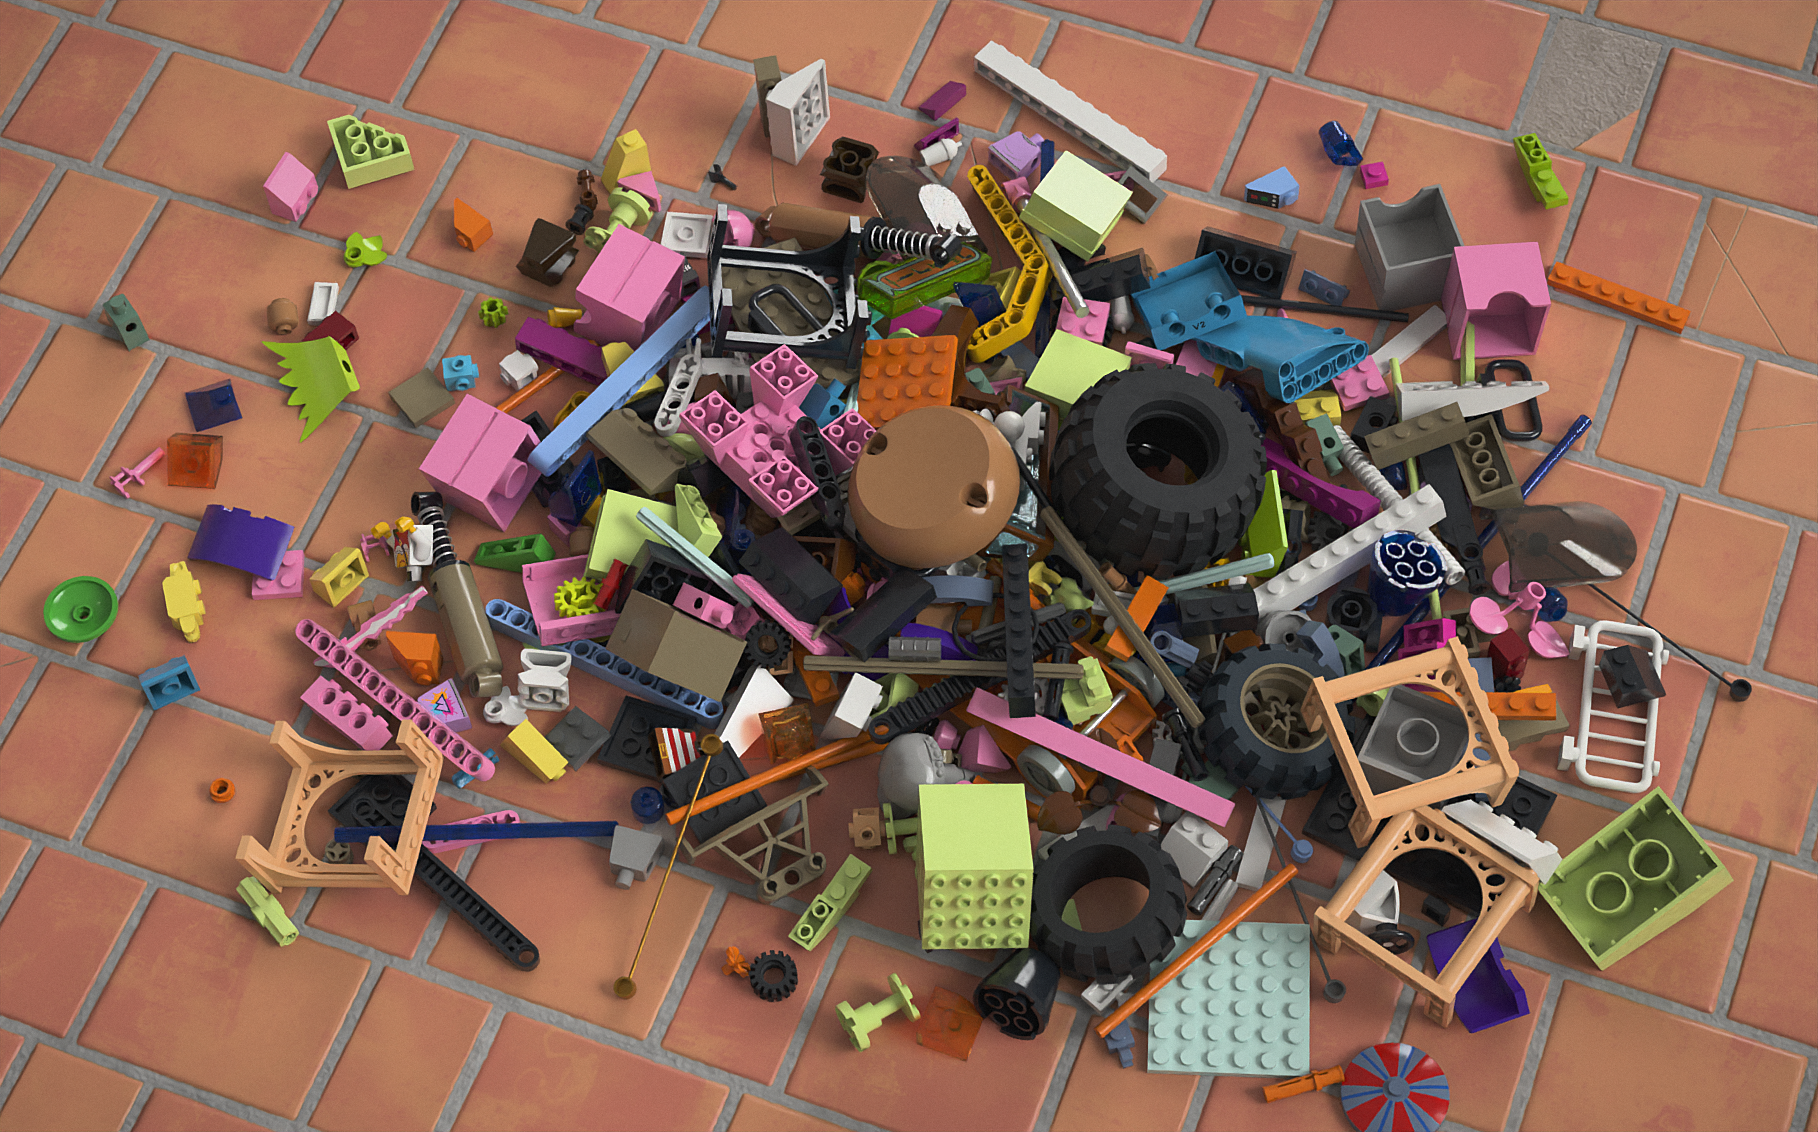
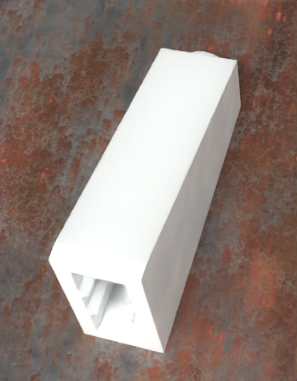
M761 664L757 666L751 665L714 734L722 742L728 740L739 758L794 699L766 668H761Z

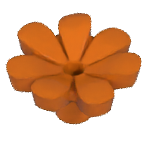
M729 946L725 951L728 957L726 959L727 963L721 967L723 973L728 976L733 971H736L742 978L749 976L748 971H750L751 965L744 962L745 958L741 953L739 954L737 947Z

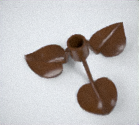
M1096 728L1087 736L1120 751L1114 738L1101 728ZM1079 762L1080 766H1081L1085 771H1088V772L1098 771V770H1096V769H1094V768H1092V767H1089V766H1087V765H1085V764ZM1098 771V786L1091 790L1089 800L1074 802L1069 792H1055L1042 804L1038 814L1037 826L1040 831L1058 835L1071 834L1080 827L1082 822V812L1077 807L1080 805H1093L1098 809H1102L1108 804L1119 806L1114 814V820L1118 826L1130 828L1132 833L1154 831L1161 827V821L1155 801L1144 791L1128 792L1123 798V803L1111 800L1110 791L1103 786L1102 772Z

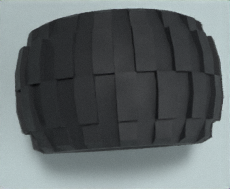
M1155 363L1134 364L1128 370L1125 369L1120 372L1115 370L1103 376L1095 383L1094 387L1090 386L1071 406L1067 417L1063 420L1059 429L1056 443L1051 452L1049 480L1053 481L1051 484V498L1055 509L1059 510L1064 524L1077 542L1083 540L1087 544L1085 552L1098 562L1105 558L1116 564L1115 569L1118 572L1132 576L1135 571H1141L1144 573V578L1148 575L1155 580H1167L1172 574L1175 577L1201 571L1208 563L1213 565L1230 552L1237 541L1244 536L1261 505L1266 482V477L1264 476L1267 467L1265 447H1261L1259 439L1260 430L1253 417H1251L1249 412H1241L1242 402L1229 389L1223 392L1214 385V378L1202 372L1198 376L1186 372V366L1165 364L1162 369H1158ZM1126 444L1152 445L1170 452L1192 470L1198 481L1190 485L1178 486L1164 484L1148 477L1132 462L1127 453Z

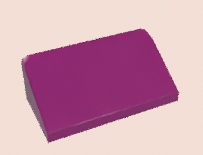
M949 81L919 106V110L936 121L966 96V85Z
M957 117L919 140L914 144V147L921 151L943 138L952 139L959 134V119Z

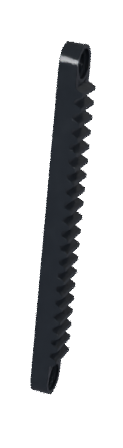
M1075 609L1061 617H1055L1052 622L1047 621L1045 626L1040 625L1036 642L1033 644V663L1053 654L1051 650L1053 643L1071 644L1086 636L1091 630L1090 614L1082 609ZM1080 618L1086 624L1081 628H1076L1072 625V621ZM1006 644L1003 645L1002 649H996L993 654H987L985 657L993 659L1007 657ZM950 675L949 678L944 677L941 682L933 683L932 687L924 688L921 693L916 692L914 697H907L904 702H898L895 707H889L886 712L872 719L869 724V736L874 743L887 744L895 737L908 733L972 698L976 687L985 691L1007 679V677ZM880 725L889 728L888 733L885 735H878L874 730Z
M360 796L354 799L350 806V812L354 821L368 835L380 836L396 852L402 825L370 797ZM368 805L371 810L367 815L361 816L356 813L358 807ZM421 844L414 870L416 878L422 881L424 886L428 887L433 894L435 893L440 900H443L454 913H457L476 933H479L484 940H487L491 946L495 947L497 952L501 953L506 960L508 959L518 969L528 972L537 968L540 963L537 947ZM523 952H532L534 954L533 960L529 963L521 962L519 957Z

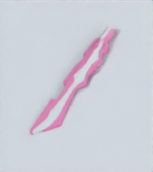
M420 586L414 592L405 594L391 603V607L378 613L363 623L360 628L361 630L348 641L346 637L340 641L352 651H355L366 638L377 639L382 630L391 629L393 624L400 622L403 616L411 612L418 600L428 592L423 586ZM321 656L313 662L315 666L336 669Z

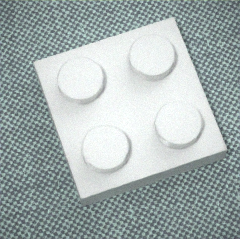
M667 212L661 245L677 253L683 252L686 257L707 258L713 226V215Z

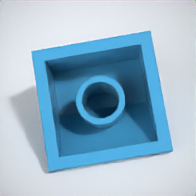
M185 655L173 658L161 666L150 668L143 674L138 675L154 710L200 690Z

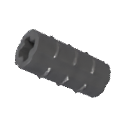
M916 636L890 637L889 660H914V662L941 661V638H921Z

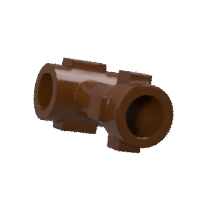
M584 169L579 171L578 177H576L577 184L582 185L583 190L581 197H579L580 204L588 206L594 211L598 204L597 195L594 194L591 188V183L595 182L594 175H592L590 170Z

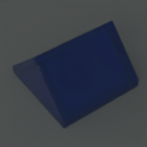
M954 282L953 287L963 307L971 308L978 320L979 325L977 328L1006 312L995 286Z

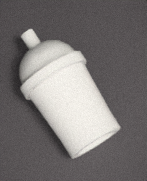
M943 138L939 142L919 151L920 158L926 168L947 160L950 161L956 156L958 152L957 147L962 146V142L955 143L952 139Z
M1128 295L1111 300L1113 326L1121 331L1122 334H1126V330L1130 329L1134 323V315Z

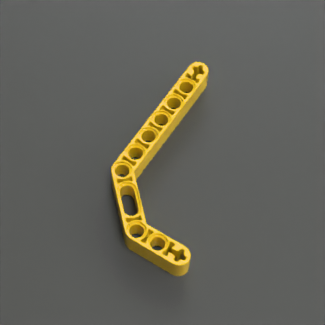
M975 165L967 173L971 186L1023 265L1006 312L977 328L971 337L967 354L973 362L981 363L1029 335L1051 280L1052 272L1045 256L986 167ZM1033 288L1029 300L1023 304L1028 291Z

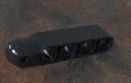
M808 416L800 417L789 436L801 472L818 487V491L810 496L814 508L819 511L824 527L831 532L840 531L845 519V509L840 498V488L822 436L813 418Z

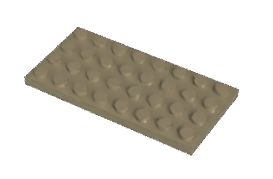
M796 238L765 247V249L802 251ZM721 267L722 288L732 289L733 307L731 318L738 332L752 333L748 329L749 312H751L748 301L755 292L772 284H780L788 288L824 327L832 318L833 308L823 289L805 277L787 272ZM771 294L758 302L759 307L787 336H804L816 332L782 295ZM833 331L829 332L831 337L838 334ZM750 353L754 363L769 355ZM800 358L818 375L814 384L818 383L826 389L834 378L845 386L860 381L862 365L860 360L857 361L856 369L846 368V362L841 360Z

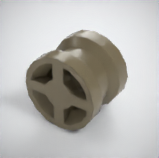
M336 838L329 841L325 847V855L329 864L353 863L354 854L346 840Z

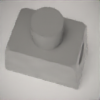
M616 825L609 865L611 872L618 875L615 882L618 888L629 890L633 879L643 882L647 881L664 852L665 846L662 836Z

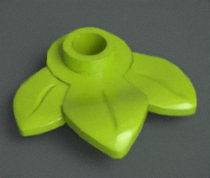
M358 232L353 233L346 241L345 263L353 268L360 267L363 264L374 266L382 263L387 258V254L381 251L383 245L382 236L363 239Z

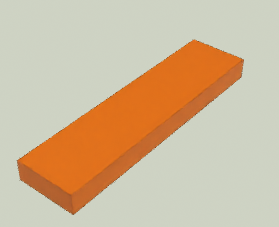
M1148 575L1145 577L1127 609L1142 632L1145 631L1169 588ZM1118 625L1104 650L1127 662L1135 647Z

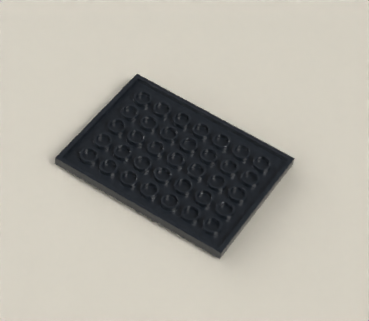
M1367 713L1355 734L1352 747L1357 757L1377 716H1371ZM1471 762L1466 763L1467 769L1473 766ZM1340 768L1328 782L1303 827L1302 834L1360 861L1392 816L1380 820L1367 846L1357 848L1348 827L1357 804L1355 799L1350 797V787L1342 768ZM1518 777L1502 805L1491 807L1489 801L1482 802L1493 808L1492 813L1500 817L1501 814H1504L1515 822L1513 826L1520 830L1525 827L1538 836L1556 801L1557 794ZM1475 793L1450 798L1447 805L1466 800H1472L1479 804L1480 801L1476 802ZM1427 827L1424 828V834L1420 838L1421 841H1426L1429 838ZM1435 833L1434 839H1435L1436 841H1438V842H1443V841H1445L1444 838L1441 839V838L1438 836V834ZM1405 834V836H1407V839L1402 841V843L1410 844L1412 841L1410 840L1409 836ZM1421 848L1399 855L1384 868V871L1391 877L1427 894H1431L1435 898H1441L1446 903L1477 918L1480 916L1483 904L1480 883L1472 869L1459 857L1439 849ZM1459 849L1460 854H1465L1464 851ZM1482 863L1478 864V867L1483 871L1489 869V867H1484ZM1493 874L1486 878V883L1490 886H1499L1505 882V878L1499 874ZM1490 893L1488 896L1492 901H1495L1496 895L1500 896L1502 893Z

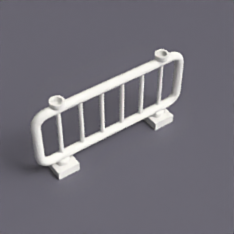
M1598 621L1589 628L1586 637L1584 636L1585 626L1575 625L1570 636V654L1568 659L1578 660L1581 652H1586L1577 747H1574V737H1563L1559 747L1557 770L1568 771L1571 762H1574L1576 775L1584 784L1629 793H1641L1651 785L1652 776H1658L1660 762L1654 761L1659 698L1646 701L1648 702L1647 719L1591 710L1592 692L1611 695L1610 690L1593 687L1594 670L1601 671L1600 667L1595 665L1596 648L1603 650L1617 648L1615 646L1597 644V637L1600 631L1606 630L1649 638L1653 642L1652 653L1648 652V654L1652 658V663L1659 679L1661 677V665H1667L1669 650H1663L1661 636L1654 629L1613 621ZM1590 715L1646 724L1645 741L1589 732ZM1588 737L1644 746L1643 764L1587 755ZM1586 760L1642 769V779L1638 783H1631L1589 775L1585 769Z

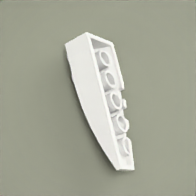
M1453 381L1396 383L1399 417L1402 421H1406L1454 402H1458L1463 417L1475 416L1529 400L1549 391V385L1546 381H1512L1511 386H1506L1505 382L1490 381L1487 383V386H1482L1481 383H1476V381H1466L1462 386L1453 384Z

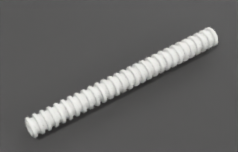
M1335 425L1334 428L1344 447L1339 457L1340 460L1361 482L1370 495L1381 500L1380 506L1385 511L1402 501L1403 498L1385 480V477L1381 475L1379 470L1372 465V462L1368 460L1366 455L1355 445L1346 432L1339 425ZM1429 528L1409 539L1431 566L1436 569V572L1440 574L1442 579H1445L1448 585L1455 584L1462 579L1465 570L1463 567H1460V564L1442 546V543L1438 541Z

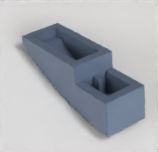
M1308 620L1296 633L1297 637L1308 652L1315 655L1313 661L1322 667L1328 664L1339 678L1345 676L1338 648L1325 624Z

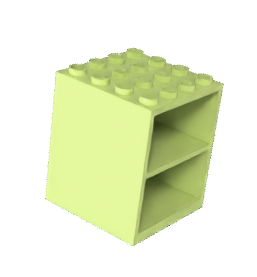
M1024 784L919 785L916 872L922 949L1028 948L1033 861Z

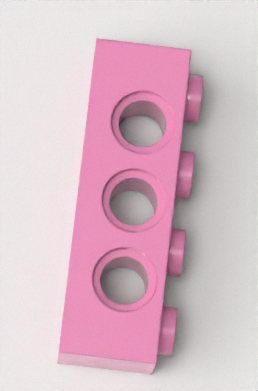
M320 676L300 697L310 710L362 751L380 750L393 736L387 729L389 724L381 716L373 717V711L364 703H361L359 706L357 704L358 700L348 691L345 693L341 692L342 687L333 679L328 682Z

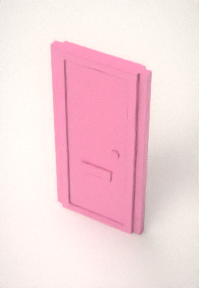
M743 574L733 576V583L811 653L821 656H844L846 653L844 649L824 631L820 633L815 641L811 640L818 626L797 620L753 576Z

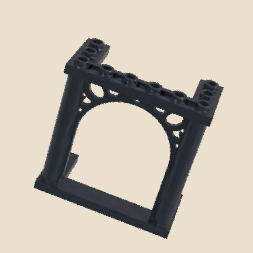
M717 204L707 253L712 357L722 358L723 351L770 354L785 344L798 357L841 360L846 362V368L856 369L857 361L861 360L863 356L862 343L867 341L866 326H870L872 320V312L868 311L867 301L858 300V294L854 293L857 287V278L853 277L855 273L854 259L859 257L860 246L858 242L863 241L864 227H860L859 217L850 216L847 228L836 240L813 250L787 251L723 245L728 223L727 205ZM721 267L787 272L805 277L822 288L829 297L833 308L832 318L821 330L804 336L727 331L733 307L732 289L722 288ZM828 277H834L838 280L834 284L824 282ZM833 331L838 334L831 337L828 332Z

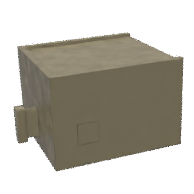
M632 589L605 649L652 675L721 702L747 641L688 612Z

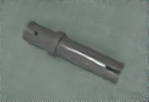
M1229 845L1219 862L1216 861L1213 864L1212 872L1190 903L1187 904V908L1192 913L1201 915L1225 879L1231 877L1232 869L1243 856V852L1238 847Z

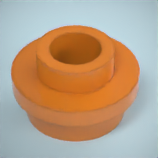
M218 778L212 782L209 793L215 802L225 803L233 798L235 786L228 779ZM223 789H226V790H227L226 792H224V793H222V794H219V792H220L221 790H223Z

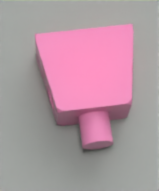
M683 583L673 603L674 606L722 629H725L727 624L732 621L735 610L734 606L686 583ZM698 598L703 600L701 608L694 606Z

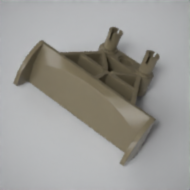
M811 765L805 768V772L813 785L758 811L694 849L682 837L679 848L689 866L695 863L698 855L711 848L759 883L756 897L760 903L764 905L773 904L819 879L826 869L825 856L819 852L811 854L806 797L815 792L819 796L824 794L829 785L828 782ZM799 801L801 823L773 838L764 820ZM754 825L757 826L765 840V843L741 856H737L721 844ZM801 832L803 849L783 841ZM772 848L800 858L797 862L767 877ZM765 851L760 873L746 861ZM788 873L795 874L798 883L795 885L787 884L784 879L785 875Z

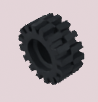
M766 619L763 623L759 621L748 631L745 638L747 644L744 652L748 653L747 658L749 661L751 659L754 660L753 665L761 664V668L765 669L766 666H769L771 669L776 664L778 666L782 664L783 660L785 661L792 640L789 639L790 633L786 632L784 627L777 625V621L774 620L773 623L770 622V619ZM765 635L772 636L777 642V649L771 653L762 651L758 645L760 637Z
M770 950V955H766V952L761 953L762 958L757 956L754 959L755 964L751 963V971H749L751 985L755 994H760V998L763 1000L768 997L769 1002H773V998H777L778 1002L782 1001V996L784 995L787 999L790 996V991H795V984H798V974L794 960L791 961V956L788 954L784 956L783 951L775 954L774 950ZM771 968H778L782 970L784 977L779 983L769 984L764 980L765 972Z

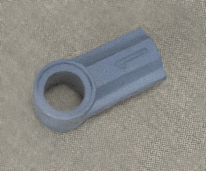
M1154 631L1148 637V640L1158 654L1188 669L1191 668L1198 656V648L1165 631ZM1158 635H1162L1166 639L1165 647L1160 650L1154 645V640Z

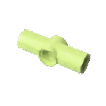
M254 876L243 879L236 890L251 908L250 911L263 928H267L271 936L281 947L295 941L299 932L284 914L285 911L272 894L269 895Z

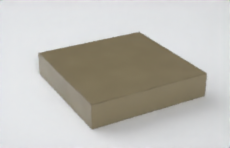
M429 368L424 369L388 392L390 398L415 428L455 404L453 396Z

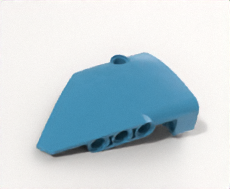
M1247 316L1192 338V340L1197 342V347L1202 357L1209 361L1237 371H1243L1250 366L1261 369L1265 388L1269 396L1286 403L1299 399L1362 362L1369 352V346L1365 341L1347 336L1343 328L1334 327L1326 329L1300 320L1272 316Z

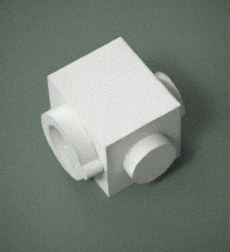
M518 350L511 355H507L499 363L501 379L506 385L509 386L511 384L517 391L538 377L537 371L539 368L534 359L529 354L522 355Z

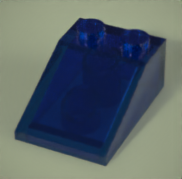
M589 450L573 467L571 472L563 477L561 486L557 492L551 494L548 501L551 516L574 527L578 526L602 491L593 451Z

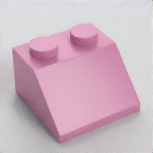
M285 152L263 185L272 214L297 222L300 215L305 213L311 198L315 197L318 192V185L314 174L287 152Z

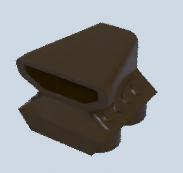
M842 136L835 140L832 144V151L829 157L824 160L823 169L820 173L821 176L825 177L821 185L822 191L863 203L866 197L868 175L879 155V151L871 144Z
M537 218L532 227L522 259L516 265V268L523 275L549 287L559 284L563 279V272L575 263V256L579 252L578 249L572 247L576 242L575 234L546 220Z

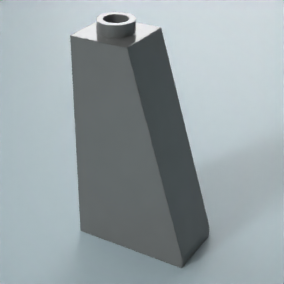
M1156 738L1149 765L1177 777L1180 768L1181 744ZM1149 794L1156 803L1161 827L1144 834L1158 842L1168 802Z

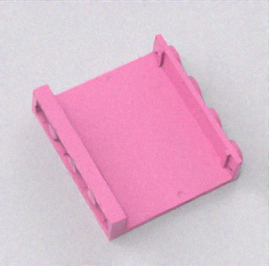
M588 554L522 565V583L542 647L612 635L621 615L615 613L619 594L617 590L608 607V611L605 610V612L567 618V616L560 617L559 611H555L554 593H557V587H563V581L565 580L571 583L573 577L581 581Z

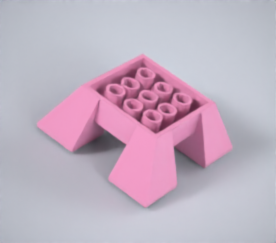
M785 344L750 367L749 372L754 406L740 414L715 390L679 415L704 454L771 518L783 516L818 491V487L801 472L789 436L797 420L800 417L807 416L799 407L816 382L818 375ZM853 408L823 429L819 428L835 476L853 466L858 453L866 441L876 432Z

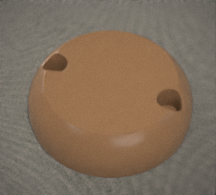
M946 405L916 408L904 412L883 424L866 441L858 453L848 484L850 513L858 532L865 542L886 560L911 568H936L950 565L984 548L1004 528L1012 515L1019 495V467L1007 439L992 422L980 414L967 409Z

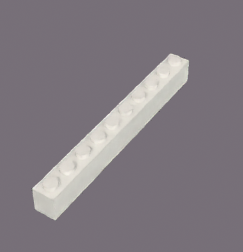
M991 40L974 56L975 72L1123 170L1127 171L1132 166L1152 183L1167 170V155L1161 149H1156L1147 143L1144 138L1136 136L1126 126L1118 124L1109 115L1101 113L1091 103L1083 101L1074 92L1066 90L1057 81L1042 74L1039 69L1031 67L1022 58L1007 51L1004 46L998 45Z
M1428 484L1254 589L1259 611L1258 625L1266 615L1275 611L1293 610L1447 517L1442 499L1431 485ZM1241 631L1228 632V633H1226V634H1227L1228 637H1230V636H1232V635H1234V634H1237V633H1239V632H1241Z

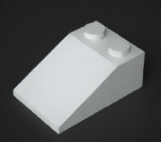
M855 672L840 694V699L837 700L819 738L830 740L857 737L861 730L866 731L872 720V717L869 716L872 708L876 710L883 698L879 694L883 686Z

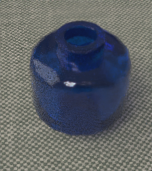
M1543 586L1546 596L1539 602L1542 607L1537 615L1545 622L1559 621L1567 613V598L1555 586Z
M646 786L634 792L630 804L635 819L642 824H653L659 821L665 811L663 796L659 790Z

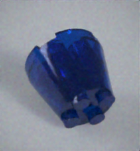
M1395 530L1382 535L1372 551L1366 592L1370 594L1369 597L1377 605V611L1383 613V617L1388 615L1398 617L1409 614L1441 585L1447 572L1444 555L1433 542L1428 544L1424 540L1415 537V532Z

